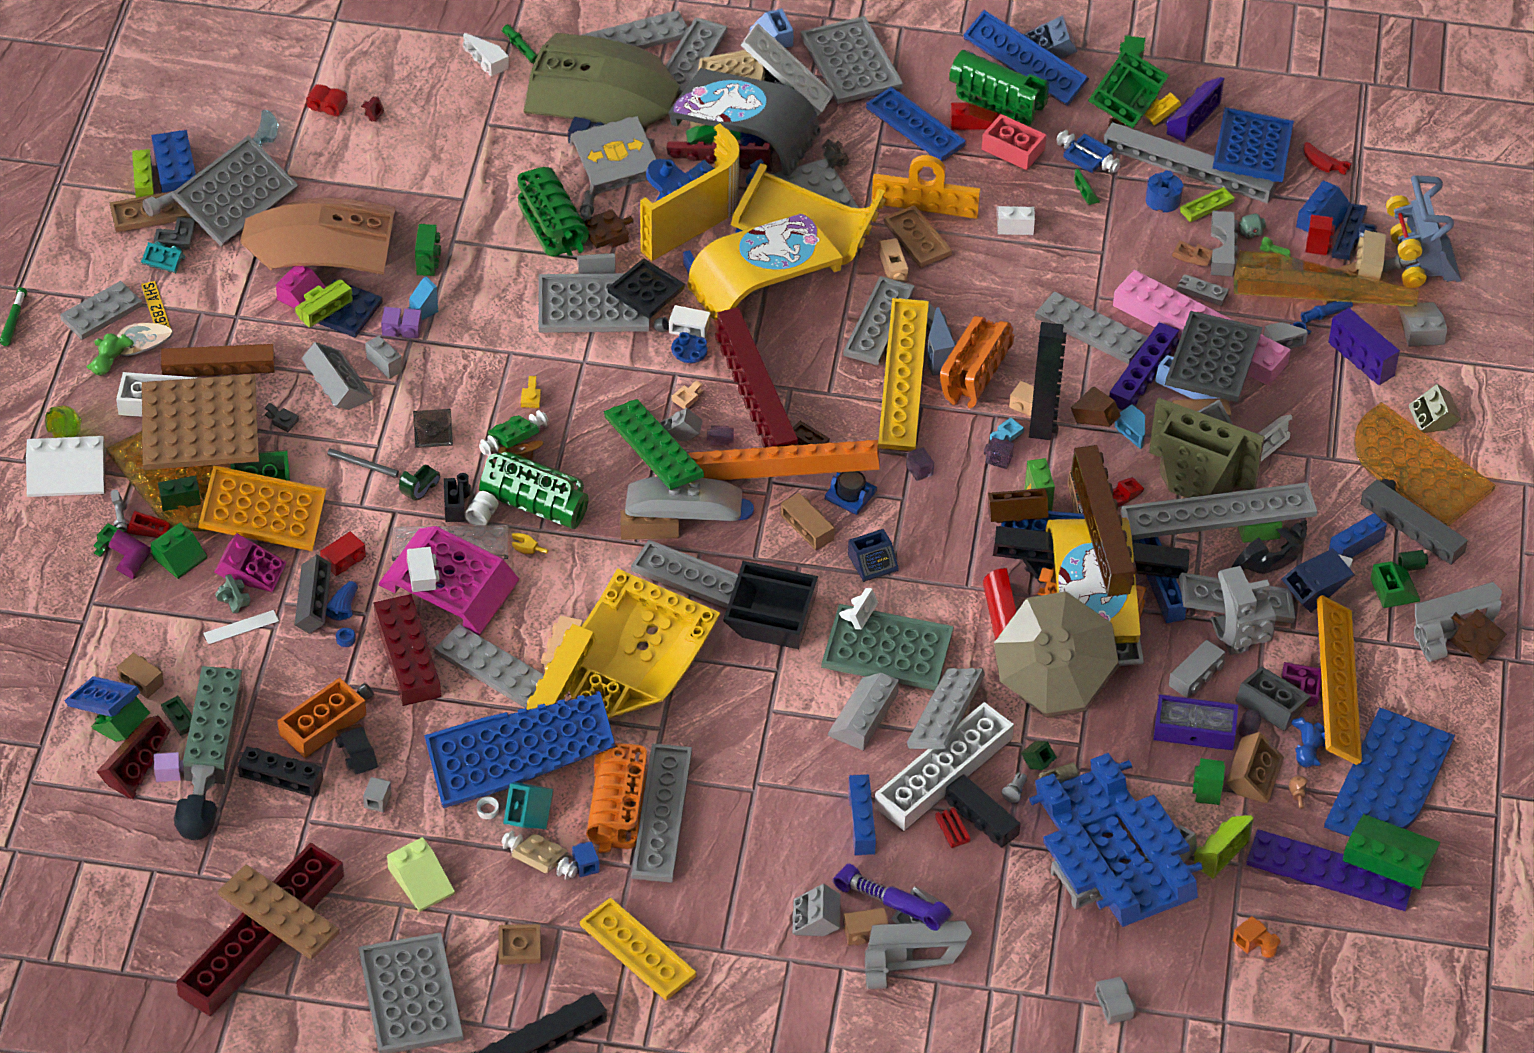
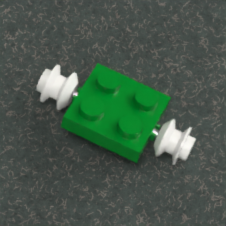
M539 410L536 411V416L533 414L529 415V421L520 415L513 416L508 421L497 424L493 429L489 430L488 441L481 439L479 448L487 456L492 454L491 451L497 453L500 444L510 448L539 433L541 425L546 428L548 417Z

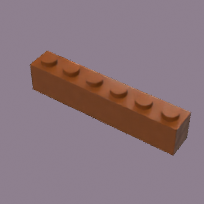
M255 344L161 348L162 375L191 377L275 373L274 345Z

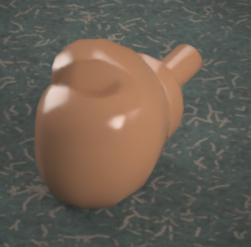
M1296 775L1289 782V790L1293 799L1298 800L1299 809H1304L1303 798L1306 795L1305 788L1308 780L1301 775Z

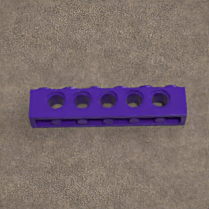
M1161 322L1157 324L1109 393V397L1115 400L1118 409L1123 411L1130 405H1137L1140 395H1144L1147 385L1153 382L1158 365L1167 355H1171L1173 348H1177L1180 341L1178 329Z

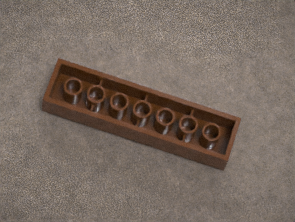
M1097 445L1074 448L1071 473L1107 597L1131 594L1132 585L1135 583L1134 574L1137 573L1135 562L1131 561L1132 551L1131 547L1126 544L1127 534L1121 527L1122 517L1117 513L1118 504L1117 500L1113 499L1112 484L1108 483V470L1103 466V453L1099 452Z

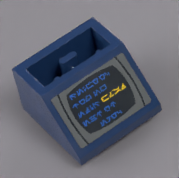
M884 529L848 540V556L863 582L899 571L892 542Z

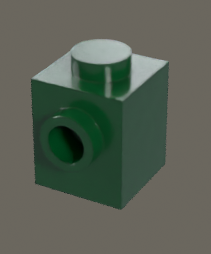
M1048 741L1033 742L1021 752L1029 769L1044 770L1057 758Z

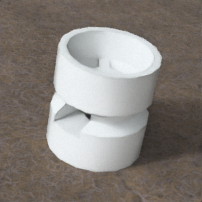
M479 491L464 515L472 525L485 527L499 503L491 493Z

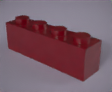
M159 715L146 718L96 771L97 774L110 788L130 799H134L138 786L142 784L145 778L144 775L154 762V754L160 751L171 729Z

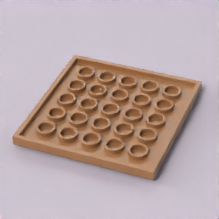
M255 374L142 382L143 469L259 462Z

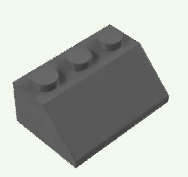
M1261 666L1241 683L1235 701L1285 731L1292 725V720L1299 717L1311 696Z

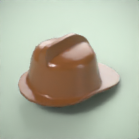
M535 440L516 444L510 448L503 446L499 448V452H511L532 460L534 450L542 447L544 442Z

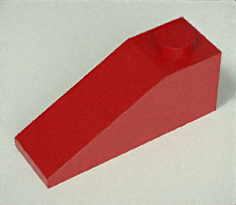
M951 103V130H987L1000 114L971 103Z

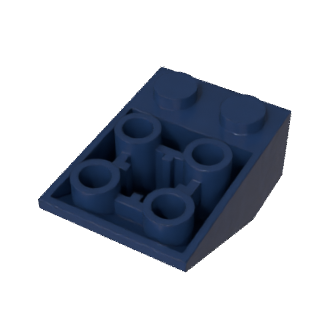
M1332 548L1295 566L1281 580L1298 601L1312 613L1317 608L1318 597L1323 595L1329 598L1354 577L1355 574Z

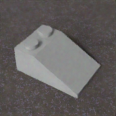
M1434 302L1398 304L1397 307L1408 346L1444 345L1447 327L1443 314Z

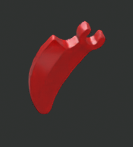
M1304 143L1303 151L1306 158L1318 169L1327 173L1332 170H1338L1343 175H1346L1347 170H1350V162L1337 160L1321 152L1311 143Z

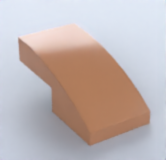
M1179 240L1172 256L1191 264L1207 266L1212 257V250L1200 244L1195 248Z

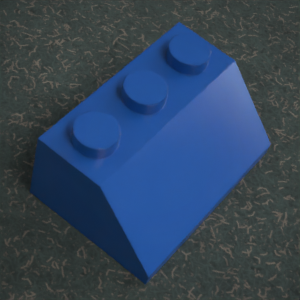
M1323 180L1298 212L1296 227L1308 232L1311 215L1332 217V225H1335L1336 231L1344 221L1350 202L1338 186Z

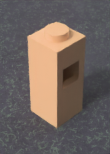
M897 238L879 241V256L887 278L906 282L908 267Z

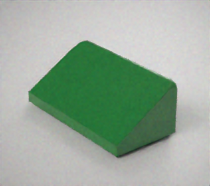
M1078 168L1075 169L1074 183L1088 205L1099 203V198L1085 176Z

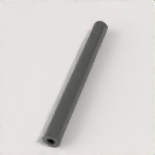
M329 448L327 453L328 456L395 478L399 475L398 470Z

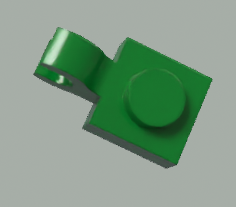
M109 523L106 524L97 534L98 541L94 544V547L97 549L94 551V554L101 557L105 553L113 535L119 528Z

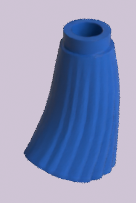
M349 581L335 593L327 603L326 616L333 620H346L352 617L351 605L358 589V585L355 582Z

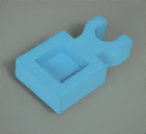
M1010 417L997 427V431L990 434L989 439L991 441L999 439L997 440V446L1001 447L1005 440L1011 442L1024 433V427Z

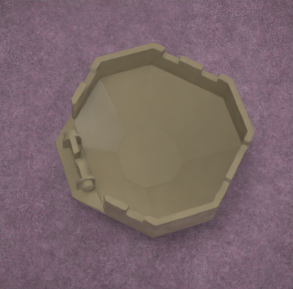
M1066 591L1027 598L994 642L1000 682L1017 693L1020 699L1040 711L1047 718L1087 711L1093 700L1100 694L1108 683L1109 678L1119 667L1112 623Z

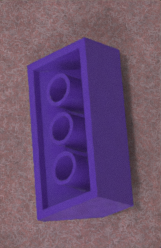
M1219 77L1207 81L1200 88L1198 87L1194 94L1187 98L1185 104L1179 107L1172 117L1168 118L1166 134L1185 142L1221 104L1224 78Z

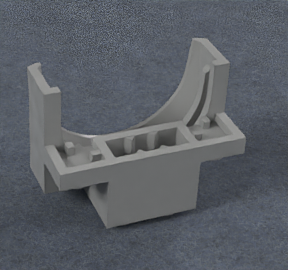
M1241 566L1220 570L1218 578L1224 597L1225 615L1211 617L1217 637L1225 643L1230 655L1249 651V645L1271 641L1276 614L1268 599L1270 589L1268 580L1248 583Z

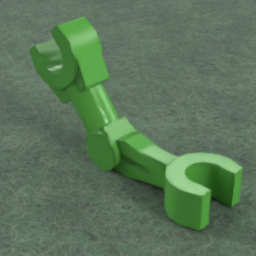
M1264 237L1259 249L1263 252L1273 251L1281 256L1284 260L1283 273L1285 276L1288 275L1289 270H1292L1294 275H1297L1298 266L1294 260L1291 261L1290 250L1276 246L1270 238Z

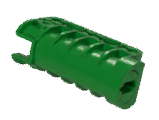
M964 49L958 53L953 61L949 80L956 84V95L962 101L1002 114L1028 127L1034 121L1036 110H1043L1048 103L1049 81L1032 74L1028 76L1022 75L1019 72L1010 70V68L1003 67L998 63L991 62Z

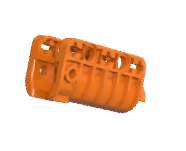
M615 743V747L600 752L595 756V781L586 835L590 841L599 845L598 853L610 852L611 848L631 849L636 846L647 779V750L642 745ZM637 752H640L639 762L635 761V755ZM632 801L636 803V805L633 807H631ZM627 832H631L630 842L626 841Z

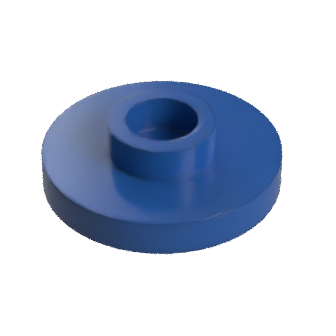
M742 498L741 517L739 520H746L753 515L754 506L751 501Z

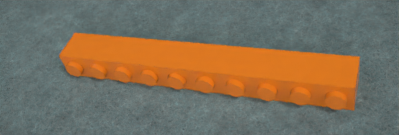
M878 440L689 453V456L704 471L703 478L715 480L880 470Z

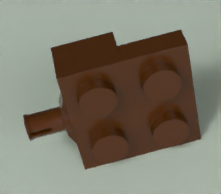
M613 209L592 216L590 220L586 219V221H583L589 230V239L596 249L608 244L614 248L628 243L629 231L625 226L634 223L632 216L620 219Z
M1478 609L1474 610L1466 619L1457 612L1451 617V619L1459 624V627L1449 641L1463 653L1468 652L1481 664L1485 662L1507 635Z

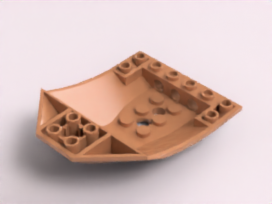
M344 198L302 199L245 218L240 243L271 271L274 268L312 265L343 267L384 275L395 207ZM334 217H339V218H341L342 220H341V221H336V220H334L333 218H334Z

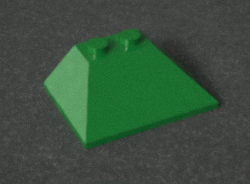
M1124 48L1088 101L1133 129L1157 98L1169 75Z

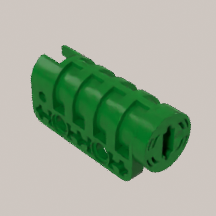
M511 452L491 454L486 460L479 484V491L491 493L498 501L571 529H576L579 526L588 507L589 496L583 492L584 483L575 476ZM576 482L578 489H574L573 483Z

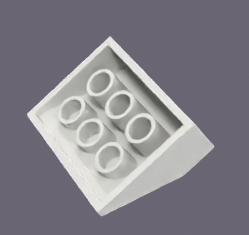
M104 436L27 439V497L104 494L106 460Z

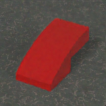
M1130 477L1118 482L1117 487L1113 488L1112 496L1113 499L1117 500L1118 507L1141 494L1145 488L1134 477Z

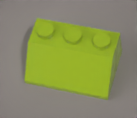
M1251 815L1232 816L1227 822L1224 821L1219 826L1218 831L1208 837L1203 847L1199 846L1194 852V864L1200 862L1203 870L1200 871L1214 879L1249 843L1254 817Z

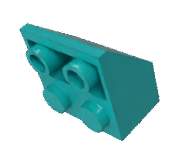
M518 782L510 783L503 824L523 828L547 829L554 789Z

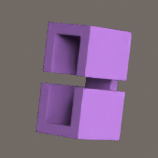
M384 307L381 322L382 336L399 337L400 334L406 338H419L422 325L421 310L404 309L402 319L400 318L401 308Z

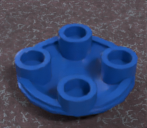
M682 332L673 341L671 350L673 355L682 362H699L707 355V340L696 335H689L687 332Z

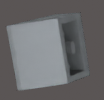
M822 884L795 898L793 902L792 933L804 936H826L840 929L841 894Z

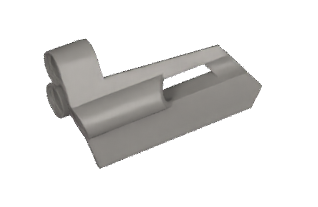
M1494 582L1415 604L1416 625L1414 627V638L1419 643L1428 662L1448 657L1445 642L1451 639L1459 627L1451 619L1455 612L1459 615H1464L1476 609L1486 608L1485 616L1494 622L1501 608L1500 597L1502 594V590Z
M965 920L946 921L938 931L931 930L924 922L872 925L868 948L865 950L867 989L888 988L887 972L952 964L960 955L972 934ZM949 946L941 958L914 959L912 957V952L915 948Z

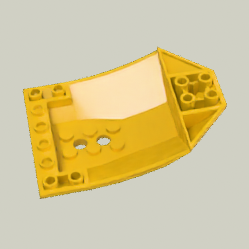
M617 568L600 599L581 626L594 632L596 642L569 689L572 700L577 699V696L580 695L585 697L596 695L600 691L608 719L662 702L674 690L694 661L721 613ZM652 627L658 629L655 634L647 633L648 629ZM640 642H647L649 644L648 648L643 651L639 650L637 646Z

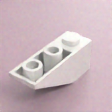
M467 33L463 34L464 49L472 55L473 59L491 77L509 69V56L500 46Z

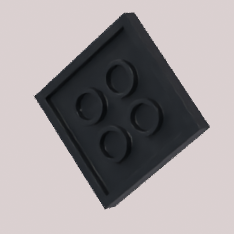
M643 258L608 287V293L650 319L685 289V283Z

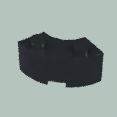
M355 724L337 730L338 736L335 737L338 748L343 749L348 771L352 770L357 775L378 768L375 753L368 741L364 726Z

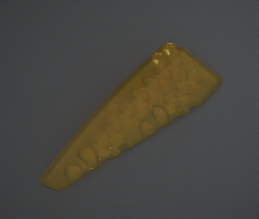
M1240 251L1234 275V294L1417 307L1419 290L1278 253Z

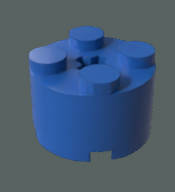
M1169 170L1149 177L1146 190V204L1155 211L1157 209L1163 210V212L1176 210L1180 205L1183 192L1181 179L1173 175V172Z

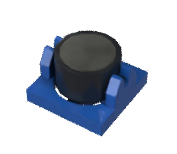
M860 471L837 472L836 477L833 476L830 489L825 494V500L857 515L877 492V486L866 482L865 476Z

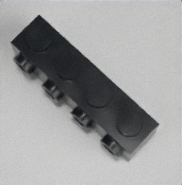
M247 746L238 763L239 777L310 797H315L323 781L322 767L313 763L302 762L296 758H288L277 753L266 752L259 748Z

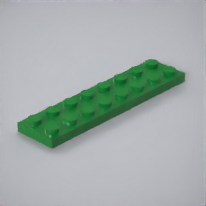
M638 399L630 400L625 404L604 411L607 421L669 490L704 477V471Z

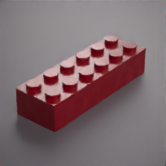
M412 594L373 602L375 620L402 706L441 698L440 680Z

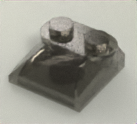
M451 409L413 411L415 448L453 446Z

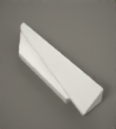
M1291 414L1281 416L1257 433L1265 436L1261 461L1290 439L1288 424L1292 420Z

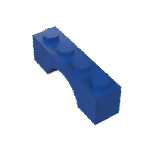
M869 774L849 775L848 794L852 810L854 855H875L876 836Z

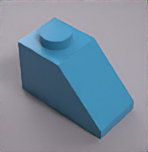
M427 276L423 277L409 297V309L421 310L422 320L438 312L437 286Z
M1130 405L1120 412L1121 416L1115 421L1114 428L1141 449L1143 448L1145 437V414L1134 405Z

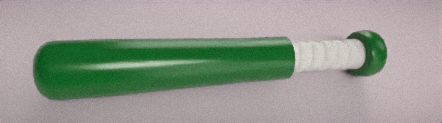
M20 287L16 291L15 303L11 307L0 337V344L3 346H8L11 343L23 299L28 293L25 288Z

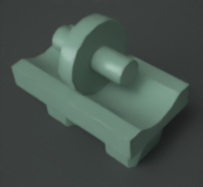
M228 574L225 576V584L218 587L219 590L215 596L218 601L228 603L233 613H238L240 607L249 605L251 598L248 593L240 594L244 590L242 579L234 580L232 575Z

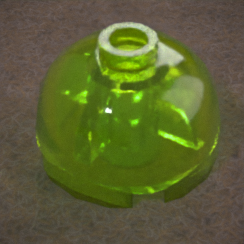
M66 405L54 406L50 408L49 412H46V429L54 436L51 438L77 437L81 429V418L72 407Z

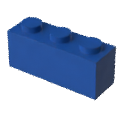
M1373 513L1331 537L1329 550L1333 548L1339 555L1353 558L1384 540L1387 524Z

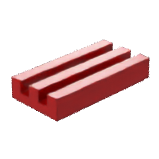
M954 807L950 811L944 810L942 814L940 812L936 813L935 818L951 848L970 842V836ZM946 818V820H947V822H948V824H949V826H950L952 832L954 833V835H955L957 841H954V839H953V837H952V835H951V833H950V831H949L948 827L946 826V824H945V822H944L943 819ZM954 822L956 823V825H957V827H958V829H959V831H960V833H961L963 839L961 838V836H960V834H959V832H958V830H957V828H956Z

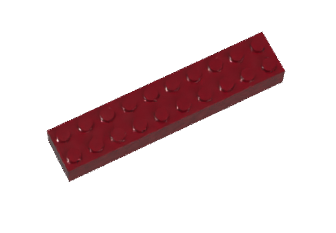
M739 307L717 312V320H715L717 329L715 333L716 342L721 345L722 356H726L727 367L732 370L733 381L738 383L739 394L744 397L745 408L749 409L750 419L756 424V433L758 436H761L763 448L798 445V438Z
M310 842L277 876L273 883L313 910L344 877L343 862ZM242 913L176 981L178 996L211 1017L283 940L245 913Z

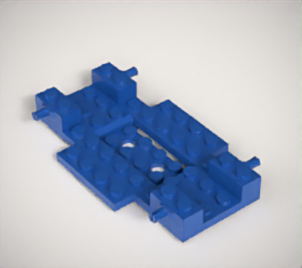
M1109 753L1090 759L1092 771L1059 783L1055 775L1051 774L1035 780L1037 795L1029 797L1031 805L1041 802L1059 830L1044 836L1043 842L1057 861L1077 895L1097 888L1104 898L1097 901L1098 908L1102 909L1109 906L1122 927L1198 898L1197 882L1192 873L1203 870L1200 862L1190 866L1183 862L1179 855L1190 851L1189 844L1155 795L1138 801L1133 799L1127 790L1126 777L1122 773V771L1132 768L1130 760L1118 764ZM1117 817L1123 821L1150 863L1145 862L1144 857L1136 849V845L1131 842L1127 832L1119 824ZM1112 833L1113 837L1106 838L1103 837V834ZM1128 858L1131 861L1128 864L1120 863V860Z

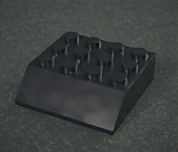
M743 561L723 622L742 638L799 650L818 592V576Z

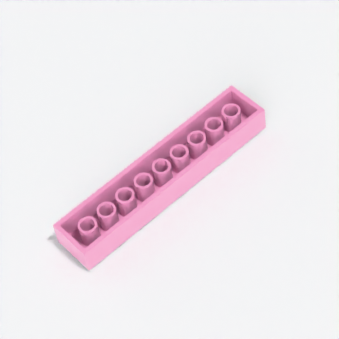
M1136 270L1132 271L1114 293V307L1153 327H1156L1161 322L1178 329V338H1181L1190 310L1232 320ZM1261 334L1247 375L1270 386L1288 365L1291 349Z

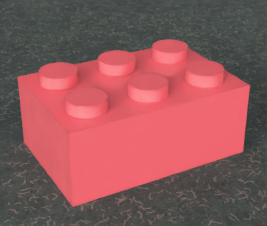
M1000 114L984 132L981 150L1028 170L1045 150L1046 134Z

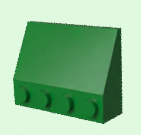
M1363 814L1346 844L1343 861L1420 890L1440 846V842Z

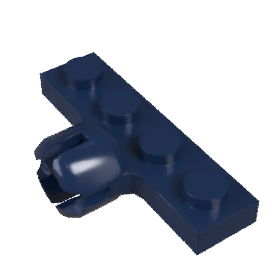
M1349 204L1332 250V258L1350 260L1354 247L1358 243L1359 237H1363L1364 231L1377 232L1375 224L1363 223L1368 211L1366 205Z

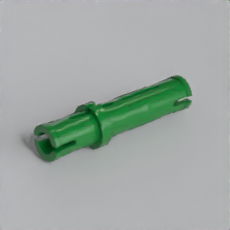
M505 25L502 28L503 34L509 38V42L515 45L531 64H534L538 54L524 41L523 36L519 32H516L511 25Z

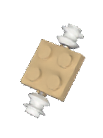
M512 830L509 833L507 832L502 839L503 849L510 847L512 857L546 874L554 867L557 868L558 876L565 874V880L573 878L577 873L576 861H573L571 864L568 863V850L544 839L540 835L533 834L523 842V836L519 834L516 837L515 831Z

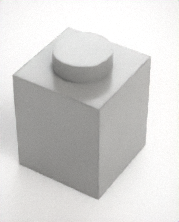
M371 777L363 795L364 808L384 812L391 796L390 781Z

